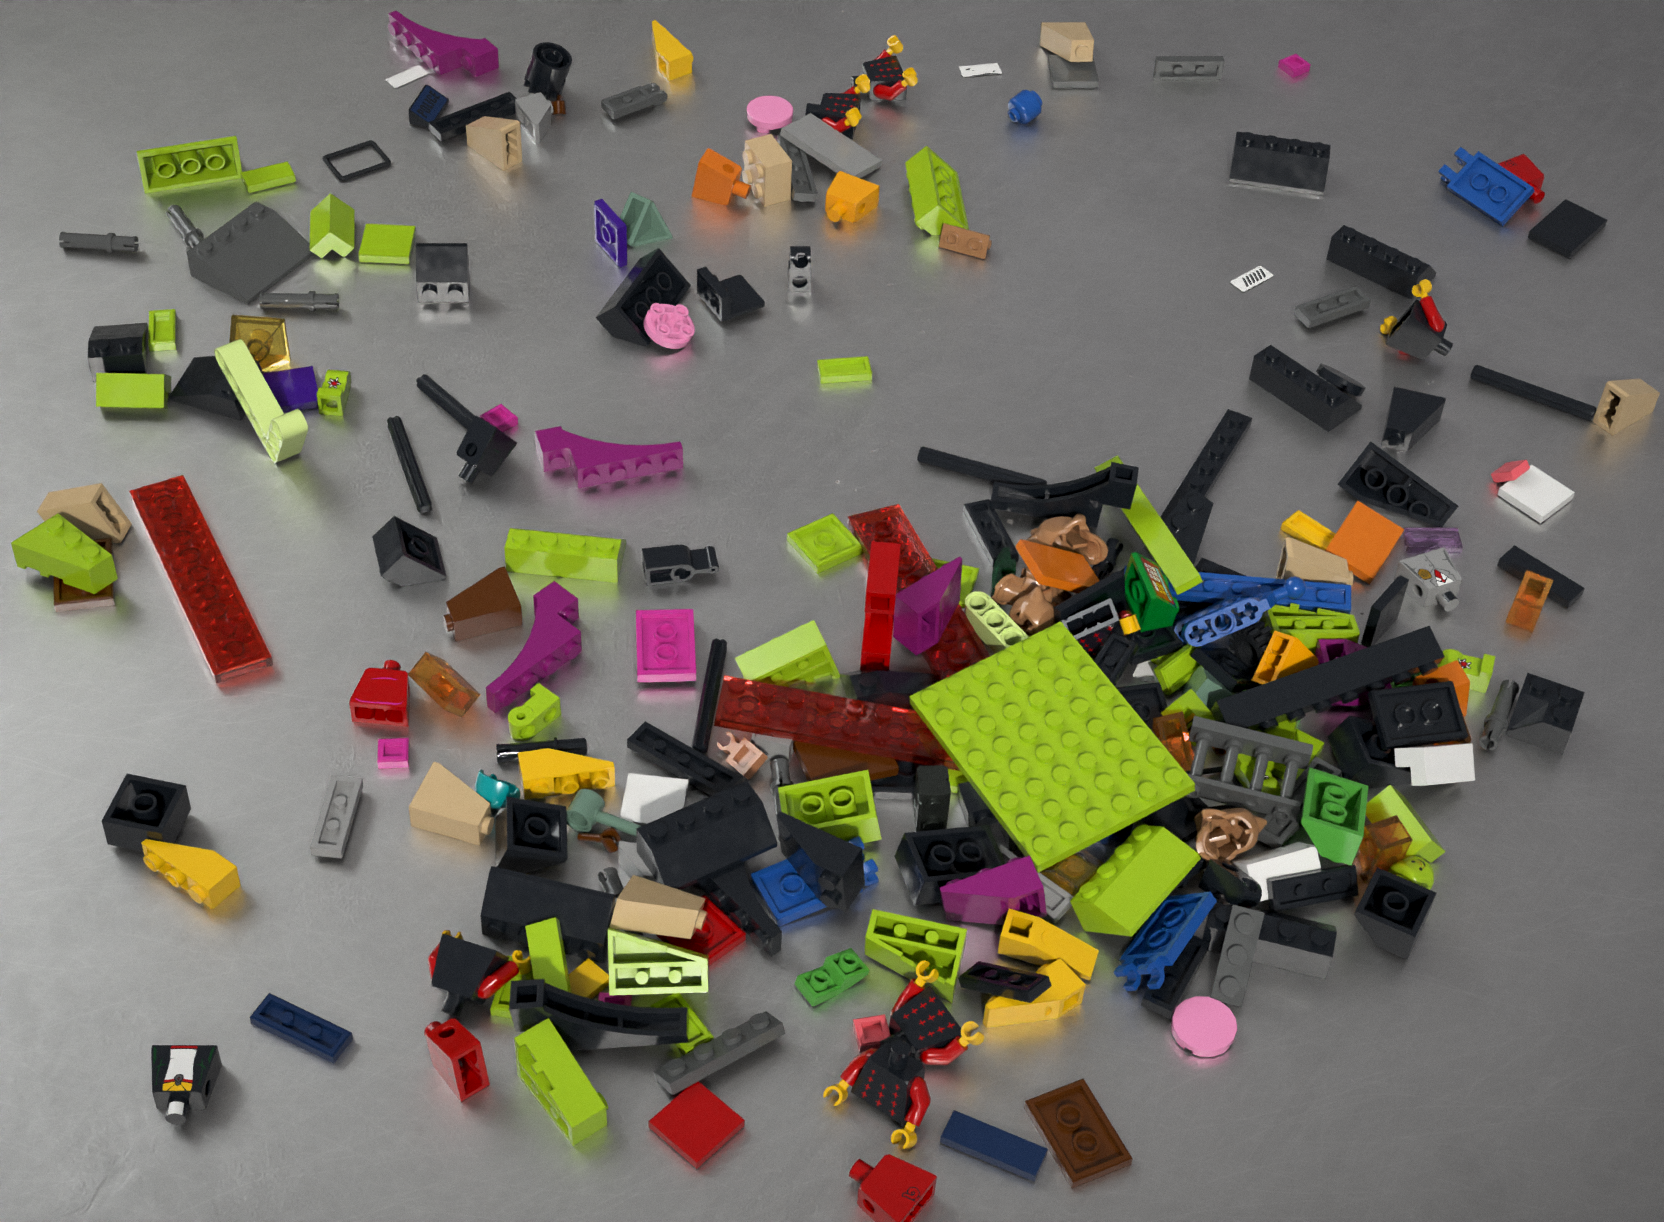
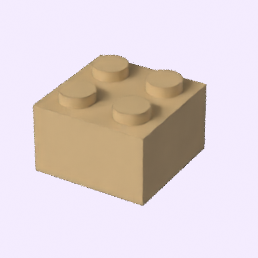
M772 134L745 140V151L742 153L744 161L742 179L744 183L751 185L754 197L759 199L764 207L791 200L792 160Z

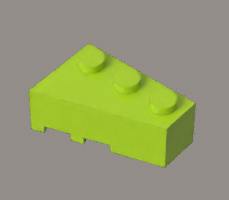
M58 513L11 542L17 567L22 569L29 567L38 570L40 575L47 578L50 575L63 579L64 584L96 594L118 579L112 555Z
M1291 603L1290 607L1274 605L1271 609L1266 610L1260 618V621L1265 623V627L1270 626L1272 628L1271 634L1274 631L1296 637L1313 654H1315L1319 639H1348L1358 643L1360 636L1354 615L1320 608L1317 609L1316 613L1299 609L1300 605Z
M814 620L735 657L754 699L789 691L790 685L805 682L806 686L815 684V679L830 675L832 679L840 678L839 671Z
M872 909L865 936V955L910 980L918 978L916 974L918 963L924 960L930 962L924 971V976H928L935 968L939 972V977L935 982H926L925 988L931 986L938 996L953 1003L965 950L967 929Z
M608 928L609 995L709 992L708 955L625 930Z
M549 1018L514 1038L517 1076L572 1146L607 1126L606 1111L608 1110V1104L600 1092H596Z

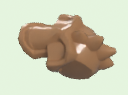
M1077 514L1073 518L1061 516L1045 520L1038 528L1030 531L1032 536L1027 539V541L1082 554L1089 565H1096L1104 561L1108 554L1106 543L1099 536L1089 531L1086 518L1082 514Z
M1026 567L1022 569L1020 577L1012 573L1003 577L996 584L994 595L991 598L997 604L1013 606L1020 597L1029 594L1036 587H1040L1042 591L1052 589V601L1057 602V605L1071 598L1072 595L1066 590L1038 584L1029 568Z
M1036 587L1013 604L1009 617L1029 637L1055 624L1054 607L1057 606V602L1052 601L1053 590L1047 589L1042 591L1040 587Z
M1245 808L1225 810L1203 809L1194 818L1197 830L1195 848L1198 854L1207 861L1215 859L1230 862L1237 854L1254 847L1259 833L1267 824V820L1253 815Z

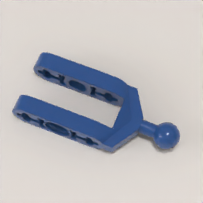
M1293 576L1285 581L1283 587L1256 595L1229 597L1178 619L1172 625V629L1183 644L1195 647L1203 646L1258 622L1263 613L1271 609L1281 599L1286 597L1291 599L1300 598L1305 593L1306 584L1300 577ZM1218 616V623L1215 626V619Z

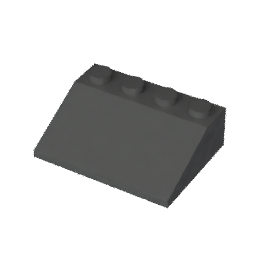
M254 202L187 251L192 277L247 305L258 298L261 292H266L314 255L310 251V243L275 210L258 202Z

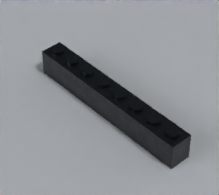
M1427 626L1217 700L1210 711L1215 721L1254 731L1261 729L1264 733L1277 728L1280 722L1286 720L1289 723L1299 721L1306 716L1305 713L1314 710L1316 713L1324 712L1330 709L1333 703L1342 701V704L1352 702L1359 697V694L1384 689L1385 685L1394 682L1395 685L1403 684L1409 681L1412 675L1421 673L1422 676L1433 673L1438 669L1437 665L1445 656L1431 627Z

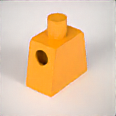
M839 171L826 192L825 211L827 212V217L833 222H838L841 218L852 223L859 221L878 206L880 186Z
M1274 631L1252 681L1263 685L1318 665L1319 661L1298 638Z

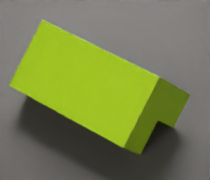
M331 193L310 211V251L320 258H323L331 250L345 257L354 249L355 209Z
M96 373V407L168 409V393H171V376L166 374Z
M1389 785L1367 802V818L1398 860L1415 855L1422 859L1425 858L1428 862L1432 863L1446 852L1405 796L1393 786Z

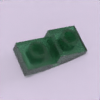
M1004 547L995 561L990 597L994 595L995 586L1003 577L1011 573L1016 575V560L1011 559L1010 547Z

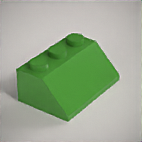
M1309 768L1301 824L1322 857L1328 858L1335 863H1344L1352 866L1364 835L1368 786Z

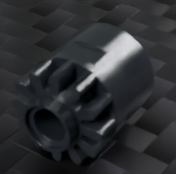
M543 42L537 44L533 49L524 78V86L529 87L528 92L533 94L541 92L547 100H549L550 96L557 99V95L562 94L566 77L572 64L570 53L555 43Z

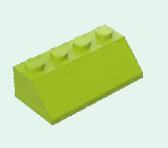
M236 136L137 151L138 165L145 194L241 179L240 172H242Z
M925 146L905 162L906 177L909 181V192L912 197L911 205L914 209L916 225L921 230L925 229L931 235H941L943 223L969 230L958 172L928 146Z
M510 528L504 547L507 572L618 583L626 539Z
M1139 825L1132 831V834L1125 842L1115 849L1114 854L1097 869L1092 878L1080 887L1079 892L1070 900V903L1084 931L1132 937L1201 857L1195 850L1166 828Z

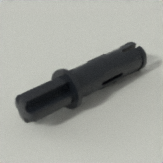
M554 737V740L496 744L497 762L518 761L519 752L546 748L585 756L588 752L587 741L585 738L557 740V737Z

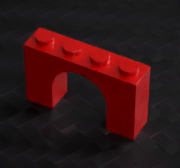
M871 541L860 670H889L901 544Z

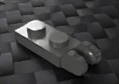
M651 83L603 99L601 101V108L613 119H617L652 105L659 106L665 103L668 99V94L664 90L660 91L656 83Z

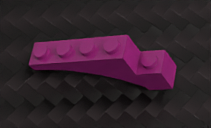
M398 11L388 13V29L390 34L401 41L416 57L424 61L430 69H433L439 75L464 67L465 70L478 77L499 68L498 48L486 38L472 39L444 34L421 26L404 17Z
M561 426L535 431L536 452L543 471L548 472L570 467L578 489L683 468V447L680 441L654 445H624L588 439L562 430Z
M555 581L533 595L535 621L526 644L514 662L486 687L487 707L494 713L505 706H509L517 697L533 688L546 676L555 673L560 666L570 659L577 657L582 651L581 631L572 625L579 618L578 598Z

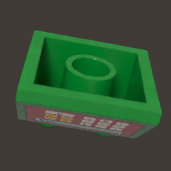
M1137 552L1131 553L1124 574L1125 598L1132 614L1137 616L1141 628L1140 632L1172 626L1176 614L1179 612V605L1177 599L1171 595L1166 575L1161 573L1157 563Z

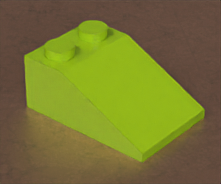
M868 770L778 787L781 812L847 842L857 836L860 837L863 843L882 840Z

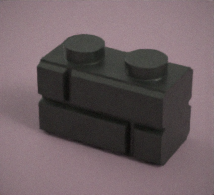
M944 765L920 766L917 768L913 800L916 832L947 829L951 788L948 767Z

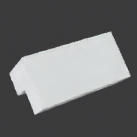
M1473 743L1394 748L1395 766L1410 767L1412 786L1475 781Z
M1301 842L1230 861L1259 883L1262 889L1261 901L1268 899L1266 879L1321 869L1315 845Z

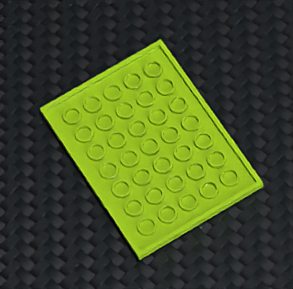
M1061 621L909 696L911 706L1024 856L1030 855L1037 873L1195 791L1193 780Z

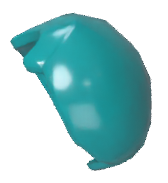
M479 770L474 791L487 800L491 808L500 809L506 797L520 798V790L516 785L498 780L495 774L487 776L484 774V770Z

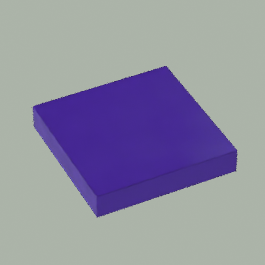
M603 199L594 201L595 241L619 268L627 265V226Z
M313 366L263 373L265 381L283 413L291 412L295 409L307 410L318 408L316 395L318 388Z

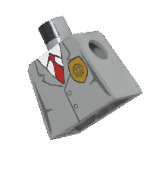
M1444 547L1399 561L1394 580L1400 575L1409 579L1406 593L1421 607L1426 608L1440 603L1445 611H1451L1458 606L1459 600L1456 596L1462 579Z

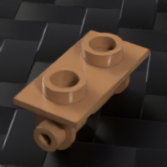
M943 223L939 242L940 248L981 259L986 258L987 250H990L992 245L990 235Z

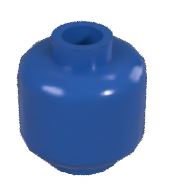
M1022 90L1011 98L1008 102V115L1013 122L1018 121L1022 124H1028L1039 116L1042 111L1040 96L1035 91Z

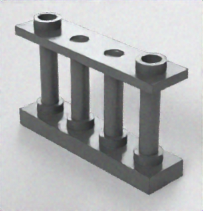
M1194 716L1188 741L1195 742L1197 745L1188 776L1195 783V791L1186 796L1190 798L1200 797L1272 815L1278 820L1296 821L1301 806L1300 801L1292 800L1296 776L1299 768L1307 770L1313 745ZM1209 746L1226 750L1220 781L1201 777ZM1238 754L1256 758L1249 789L1231 784ZM1268 761L1286 765L1280 796L1261 792Z

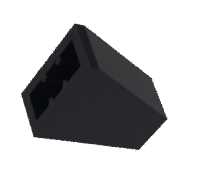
M1394 387L1388 407L1381 446L1405 452L1409 451L1440 421L1446 398Z

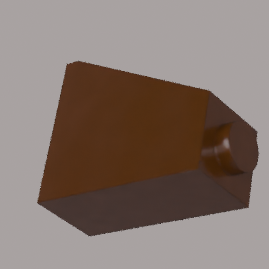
M505 566L496 569L447 601V614L443 615L445 629L447 632L452 631L456 642L523 625L521 604Z

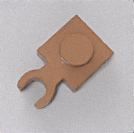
M726 732L725 734L731 738L729 745L723 746L718 742L717 746L725 754L729 755L725 761L750 780L767 760L768 756L745 737L740 742L731 732Z

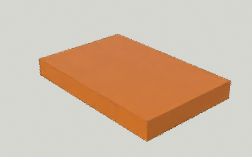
M1357 501L1325 551L1347 559L1349 571H1352L1353 575L1370 585L1405 529L1360 501Z
M1020 539L1015 546L1038 584L1080 593L1099 582L1098 577L1082 554Z

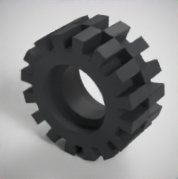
M1260 621L1231 633L1232 636L1229 637V642L1232 643L1229 645L1230 650H1234L1235 653L1233 654L1254 672H1256L1273 635L1271 634L1272 628L1270 626L1265 627V623Z

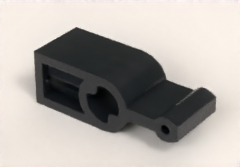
M685 545L642 548V568L646 586L680 583L692 579L694 574L708 572L715 574L719 572L715 548L712 546L696 550H690Z

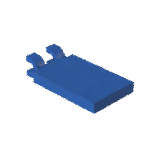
M1462 147L1454 155L1458 158L1456 162L1463 166V168L1456 173L1444 164L1438 171L1442 175L1440 177L1441 181L1448 184L1447 190L1502 227L1535 192L1534 187L1479 151L1472 156Z
M859 836L848 841L864 849V844ZM787 859L751 873V882L778 927L827 907L815 896ZM870 859L863 863L865 886L879 882L875 874L878 872V867L874 860Z
M1211 891L1167 896L1151 914L1119 959L1122 965H1119L1113 972L1116 977L1127 975V982L1123 986L1126 991H1136L1141 983V975L1151 974V978L1147 983L1148 988L1160 989L1165 978L1164 967L1174 964L1217 902Z

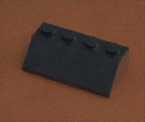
M1237 132L1232 153L1229 182L1323 196L1331 145L1321 142L1300 141L1299 139L1279 138L1273 135L1265 136L1251 132Z
M1343 225L1331 237L1326 260L1410 300L1416 297L1412 294L1414 285L1419 284L1424 279L1431 281L1436 276V271L1429 264L1379 242L1375 238L1362 234L1351 227Z
M657 248L637 261L596 316V319L612 337L646 347L652 339L647 335L643 322L651 305L659 303L676 306L691 285L665 254Z
M1272 345L1254 355L1249 379L1327 432L1361 410L1362 405Z
M747 780L636 828L638 855L658 883L678 890L687 888L777 847V840L763 802Z
M491 866L480 915L482 934L496 940L504 939L528 947L525 926L556 917L560 921L565 954L580 957L585 961L589 958L592 961L605 963L608 956V928L610 927L615 908V895Z
M1215 897L1217 902L1207 915L1202 939L1210 942L1208 951L1221 954L1232 905L1228 904L1225 899ZM1258 907L1249 908L1265 913L1253 962L1326 980L1334 953L1337 935L1335 926Z

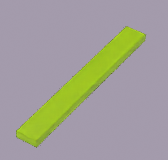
M1117 455L1094 467L1096 472L1110 467L1111 462L1123 464V462ZM1137 484L1131 509L1120 508V510L1154 561L1158 564L1162 573L1166 575L1176 594L1179 595L1203 581L1196 568Z

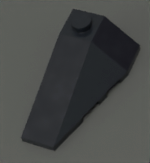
M1372 442L1368 444L1338 483L1340 487L1359 501L1441 528L1459 507Z
M865 669L840 674V680L856 721L912 711L914 708L910 704L909 696L951 675Z

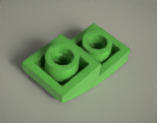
M849 948L826 957L823 966L798 975L795 986L811 1006L814 1007L852 987L867 976L870 970L853 949Z

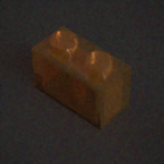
M428 652L423 654L407 674L444 710L460 717L465 715L481 695L444 659Z
M1397 815L1364 827L1363 839L1352 864L1356 865V873L1360 875L1365 884L1371 881L1377 867L1388 872L1389 867L1393 863L1402 860L1413 841Z

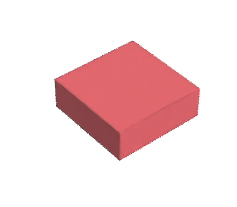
M1527 459L1506 462L1491 473V476L1496 483L1514 481L1528 471L1530 466Z
M885 1014L853 1019V1030L859 1053L870 1048L878 1050L881 1047L880 1041L891 1036Z

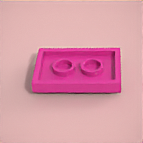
M693 609L636 610L637 682L696 681Z

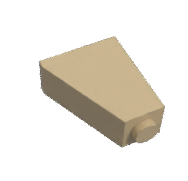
M1041 22L1040 46L1069 62L1093 61L1094 39L1085 22Z
M484 116L466 125L467 145L503 171L522 162L521 129L518 120Z
M1641 379L1608 381L1592 422L1613 436L1652 413L1660 392Z
M102 483L48 492L37 510L44 521L58 513L89 538L94 540L112 538V542L116 544L122 542L132 525Z
M1285 537L1275 576L1276 579L1287 580L1290 577L1296 576L1303 579V581L1353 586V572L1348 569L1347 559L1293 538Z
M433 762L409 805L411 826L480 846L485 835H489L494 826V817H491L490 803L440 763Z
M633 875L617 898L610 927L619 930L691 939L696 929L702 930L708 913L703 910L706 899Z

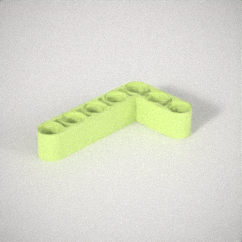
M242 339L215 348L216 360L271 460L277 463L300 453L308 432V425L302 412L299 409H295L286 414L283 413Z
M974 591L966 596V623L995 654L1029 637L985 592Z

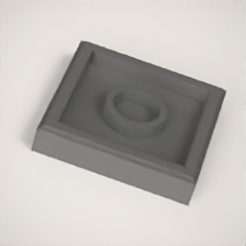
M1048 55V66L1053 88H1098L1099 79L1094 58L1092 62H1069L1058 55Z

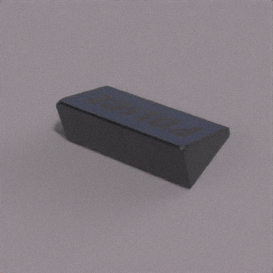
M425 85L409 108L410 124L429 128L428 122L440 117L448 105L449 99L431 86Z

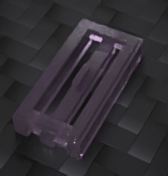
M1403 528L1405 530L1402 533V537L1405 538L1404 544L1407 546V554H1423L1443 547L1448 554H1461L1463 546L1458 528Z

